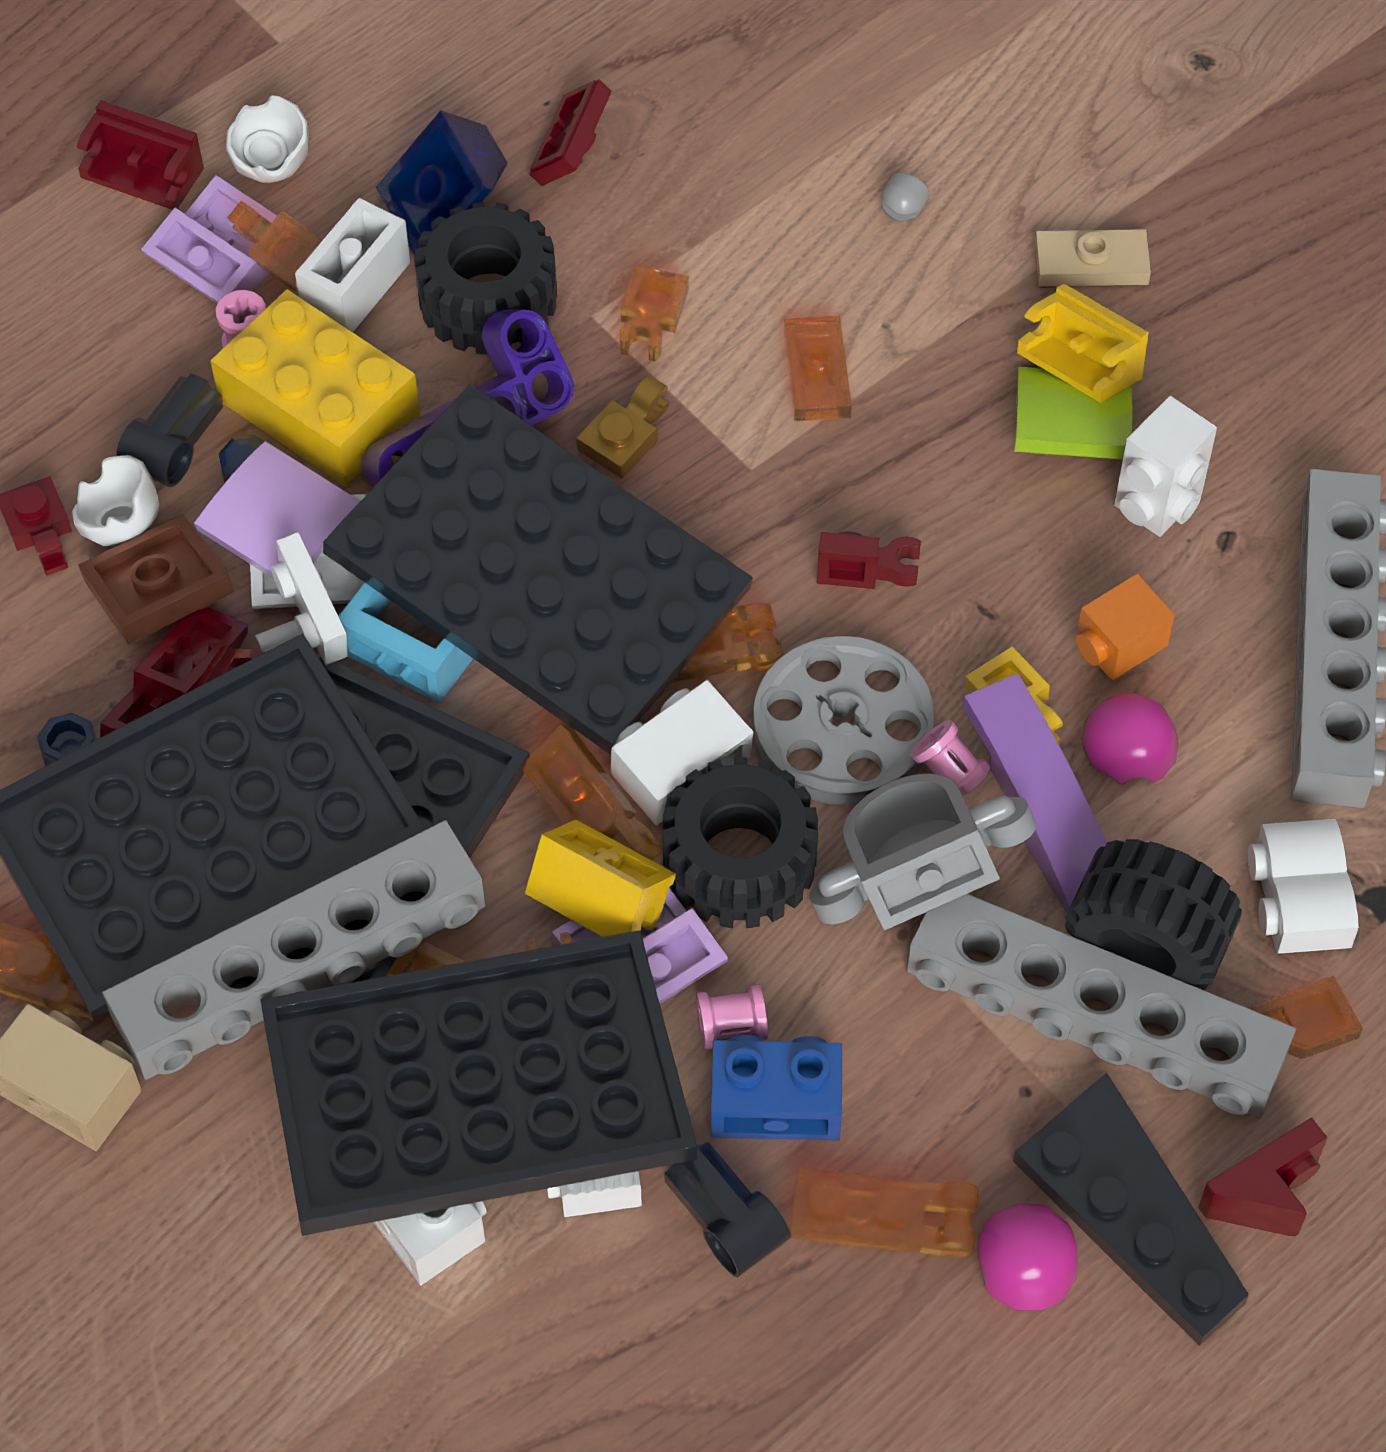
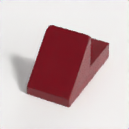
M1312 1117L1206 1182L1198 1206L1199 1210L1208 1219L1286 1236L1299 1235L1307 1212L1290 1189L1302 1185L1320 1169L1318 1161L1328 1137Z

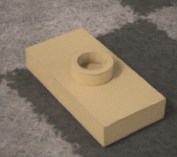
M1146 229L1036 231L1035 254L1038 287L1060 286L1062 284L1068 286L1149 285L1151 269Z

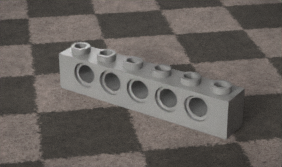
M1310 469L1301 501L1291 801L1364 808L1371 787L1381 786L1383 782L1385 750L1375 749L1376 734L1383 733L1386 718V699L1376 697L1377 682L1383 683L1386 673V647L1377 646L1378 632L1383 633L1386 627V597L1378 596L1379 583H1385L1386 548L1379 547L1380 534H1386V499H1380V475ZM1338 584H1343V585H1346V586H1348V587H1350V588H1345V587H1342V586H1340V585H1338ZM1335 633L1344 634L1350 638H1343L1336 635ZM1333 683L1343 684L1350 689L1339 688ZM1331 734L1344 736L1349 741L1337 740Z
M445 820L102 993L112 1020L144 1079L147 1080L159 1073H174L185 1067L194 1055L216 1044L225 1045L242 1038L250 1030L251 1026L263 1021L260 999L326 988L332 985L348 984L357 979L367 967L386 957H399L411 952L420 944L422 939L445 927L452 929L466 924L479 910L485 908L482 878ZM410 892L426 894L422 899L414 902L400 899ZM354 920L370 922L360 930L353 931L344 928ZM308 948L314 950L303 959L287 958L296 949ZM242 977H253L256 979L253 984L246 988L235 989L229 987L235 980ZM181 1007H198V1010L189 1017H171Z
M965 894L927 911L910 944L907 972L915 975L925 986L937 991L945 992L951 990L973 999L980 1008L998 1016L1012 1015L1033 1024L1035 1029L1046 1037L1055 1040H1072L1091 1048L1099 1058L1116 1065L1127 1063L1151 1073L1159 1083L1176 1090L1187 1088L1211 1098L1219 1108L1236 1115L1250 1114L1261 1119L1297 1029L969 894ZM972 951H981L987 953L993 959L988 962H976L965 954ZM1029 975H1040L1048 979L1051 984L1038 987L1031 985L1024 978ZM1098 999L1105 1002L1110 1009L1095 1011L1088 1008L1083 1001ZM1156 1023L1165 1027L1170 1034L1165 1036L1152 1035L1142 1025ZM1202 1049H1220L1230 1059L1225 1061L1213 1060L1206 1056Z

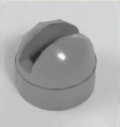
M895 173L891 176L883 190V209L894 220L901 222L912 220L922 211L930 196L929 190L918 178L907 173Z

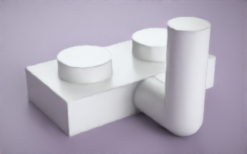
M299 532L276 540L278 563L271 566L275 583L284 599L291 596L294 597L301 614L295 616V620L255 635L258 649L267 652L303 633L311 647H317L325 666L346 658V632Z

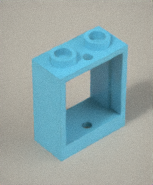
M364 583L338 616L347 636V656L440 704L473 658L445 638L434 649L378 620V616L390 600Z

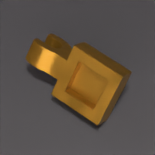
M648 375L639 383L626 408L611 400L576 438L578 451L623 479L658 441L657 428L652 426V424L669 407V402L661 398L668 390L667 385Z

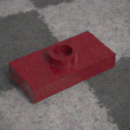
M600 79L593 80L563 95L530 168L529 175L541 186L577 171L583 155L595 142V128L612 92Z

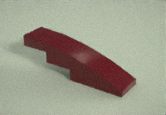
M208 607L185 616L134 669L133 688L100 722V738L192 691L221 646L229 645L232 649L240 648L248 634V624Z

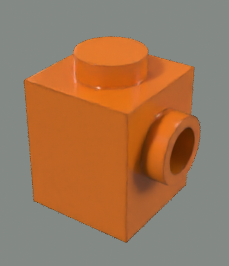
M1137 573L1081 608L1075 638L1077 647L1089 664L1093 666L1098 665L1113 681L1168 646L1175 614Z

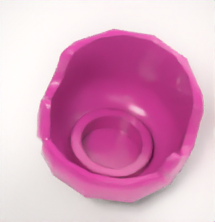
M1125 693L1109 697L1088 714L1084 723L1082 746L1090 764L1119 784H1125L1134 778H1147L1152 783L1161 780L1176 763L1178 737L1174 724L1160 703L1138 693Z
M1017 1203L993 1213L983 1224V1231L978 1236V1259L984 1276L985 1288L994 1299L1015 1310H1043L1064 1300L1076 1280L1078 1267L1076 1240L1066 1220L1045 1205Z

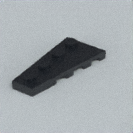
M1107 1072L1015 1151L1013 1162L1199 1346L1246 1304L1249 1296L1248 1292Z

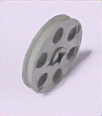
M825 637L804 643L792 649L777 660L768 670L759 685L754 702V738L761 759L773 763V773L779 775L783 770H787L795 776V789L804 786L810 794L811 800L831 805H857L868 794L881 786L903 777L916 775L924 762L916 763L910 756V752L914 745L934 726L932 696L919 671L910 661L895 650L881 643L860 637ZM825 660L835 664L840 670V674L831 681L821 682L811 678L807 673V668L816 661ZM883 670L894 674L899 683L890 691L880 692L870 688L865 679L872 672ZM789 699L800 706L801 712L792 720L781 721L772 717L768 712V708L774 701ZM849 713L854 715V726L847 722L841 723L838 727L833 725V714L840 718L847 716ZM906 719L917 725L920 732L912 740L898 741L888 735L886 727L892 721ZM806 748L815 751L822 761L816 768L802 771L792 767L787 758L793 751ZM857 759H870L878 764L881 773L871 781L856 780L847 771L849 764Z

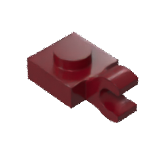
M51 476L0 493V511L16 550L19 551L34 545L46 576L67 569L68 565L58 537L72 532Z
M851 531L840 533L821 532L818 551L817 584L875 589L876 580H883L904 587L917 585L918 566L904 565L899 560L904 558L919 559L921 541L914 537L905 536L892 540L885 547H879V537L863 536Z

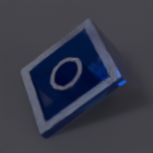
M440 110L380 181L376 189L389 212L405 220L408 246L415 255V249L419 248V238L423 231H432L431 222L439 216L446 219L449 218L450 210L461 206L463 210L473 208L472 203L483 202L494 189L508 162L486 125Z

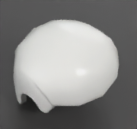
M270 96L269 100L263 105H244L235 121L227 130V156L237 172L247 178L263 183H273L289 178L303 164L308 155V123L298 105L280 96Z
M131 455L113 456L104 459L101 463V477L93 483L81 481L78 486L77 504L72 510L75 527L81 536L102 546H118L141 535L152 525L158 514L159 500L153 479L143 461Z

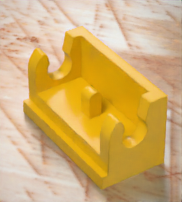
M1066 284L1058 286L1056 293L1035 303L1026 312L1025 318L1031 322H1039L1041 319L1042 321L1037 329L1032 332L1029 331L1018 340L1017 353L1099 403L1142 380L1149 332Z
M575 819L541 835L525 894L602 937L641 931V926L649 931H653L661 916L669 887L673 885L676 873Z

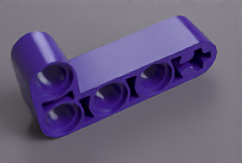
M501 310L492 314L483 326L482 340L498 375L475 388L489 398H494L498 404L533 426L561 411L569 404L574 389L572 376L547 323L539 314L530 310ZM514 321L521 325L524 332L523 342L516 351L512 349L507 339L508 329ZM541 372L547 379L548 391L539 402L533 395L532 382L535 376ZM455 399L370 445L366 449L361 463L363 476L369 485L374 487L385 476L387 470L394 465L391 456L402 457Z

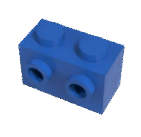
M737 1035L730 1037L727 1041L713 1040L711 1138L840 1141L842 1120V1043H828L826 1040L814 1036L799 1037L791 1042H767L752 1035Z

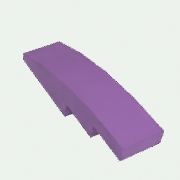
M1015 674L965 695L963 709L991 755L990 770L1004 794L1008 797H1021L1027 801L1036 821V829L1024 842L1067 913L1096 850L1100 846L1105 847L1107 842L1050 727L1020 675Z

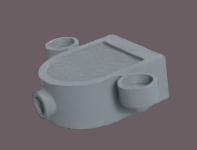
M917 774L897 779L868 794L851 810L843 826V837L853 861L823 874L810 892V901L820 921L833 925L843 923L856 916L864 907L865 901L870 900L885 931L999 880L1000 877L987 851V847L993 845L999 848H1007L1024 842L1034 833L1036 821L1027 801L1021 797L999 795L968 809L957 784L946 776L939 774Z

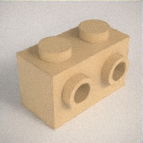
M27 1004L0 1038V1095L96 1152L142 1090L133 1067L134 1060L124 1049L108 1040H103L99 1045L82 1035L81 1028L72 1019L56 1010H52L47 1015Z

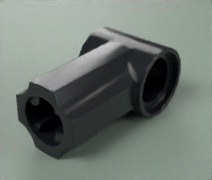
M190 373L188 377L180 376L147 420L138 417L126 427L118 443L117 456L131 455L143 461L153 480L168 487L177 485L189 469L195 443L224 407L221 394L215 391L207 380Z
M709 1142L697 1145V1160L673 1164L664 1173L665 1183L702 1226L703 1235L709 1248L720 1264L732 1276L738 1278L791 1238L790 1230L774 1204L760 1191L751 1193Z

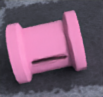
M237 290L226 294L219 300L216 306V319L221 329L224 330L222 336L223 348L266 309V304L261 296L252 291Z
M947 720L926 733L914 745L910 756L916 763L924 762L933 774L943 775L953 780L957 784L962 796H964L984 780L991 766L985 759H976L956 735L958 727L953 721Z
M760 985L750 986L747 992L709 997L706 992L696 993L698 1020L705 1050L713 1049V1040H728L730 1037L737 1035H752L762 1040L768 1039L767 1017Z

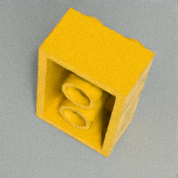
M288 289L210 360L216 390L221 394L225 406L345 488L362 472V457L370 445L411 423L421 415L415 373Z

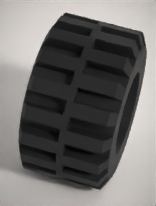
M484 202L472 203V209L463 210L461 206L451 209L449 218L446 219L439 216L431 222L432 231H423L419 238V248L415 249L414 263L420 310H422L423 320L427 327H434L435 336L442 342L452 339L453 348L465 352L468 347L476 348V354H488L482 340V332L487 319L495 312L501 310H530L539 314L549 325L548 316H554L557 307L556 264L551 236H546L545 227L539 220L530 222L528 212L520 208L515 212L509 211L508 204L496 202L495 207H485ZM482 274H498L505 276L499 280L492 282H474L468 280L474 276ZM517 321L510 325L507 332L508 343L511 347L516 342L522 344L524 338L523 329Z
M734 757V765L723 766L721 759L708 763V772L705 774L700 773L697 769L686 776V788L676 786L670 795V807H665L662 830L663 866L676 873L674 883L669 888H676V898L682 906L686 908L694 903L695 912L700 919L707 922L714 915L720 917V926L733 928L734 920H745L746 928L760 927V917L767 915L772 922L784 917L785 904L795 909L803 900V890L810 889L817 863L818 816L816 807H810L811 796L806 788L802 786L795 789V776L787 770H783L777 775L773 773V763L760 759L758 766L747 765V757ZM745 828L764 835L772 842V845L757 855L737 858L716 851L707 842L725 830Z
M1126 839L1125 842L1114 840L1107 842L1105 847L1100 846L1096 850L1067 912L1065 927L1067 933L1074 938L1205 990L1208 984H1212L1241 919L1242 909L1239 908L1241 902L1237 894L1230 890L1231 886L1223 877L1214 873L1213 869L1203 862L1194 859L1182 851L1151 841L1149 843L1138 839Z

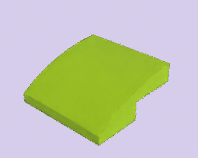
M1018 366L1014 452L1123 460L1126 440L1132 434V385L1099 403L1043 368Z

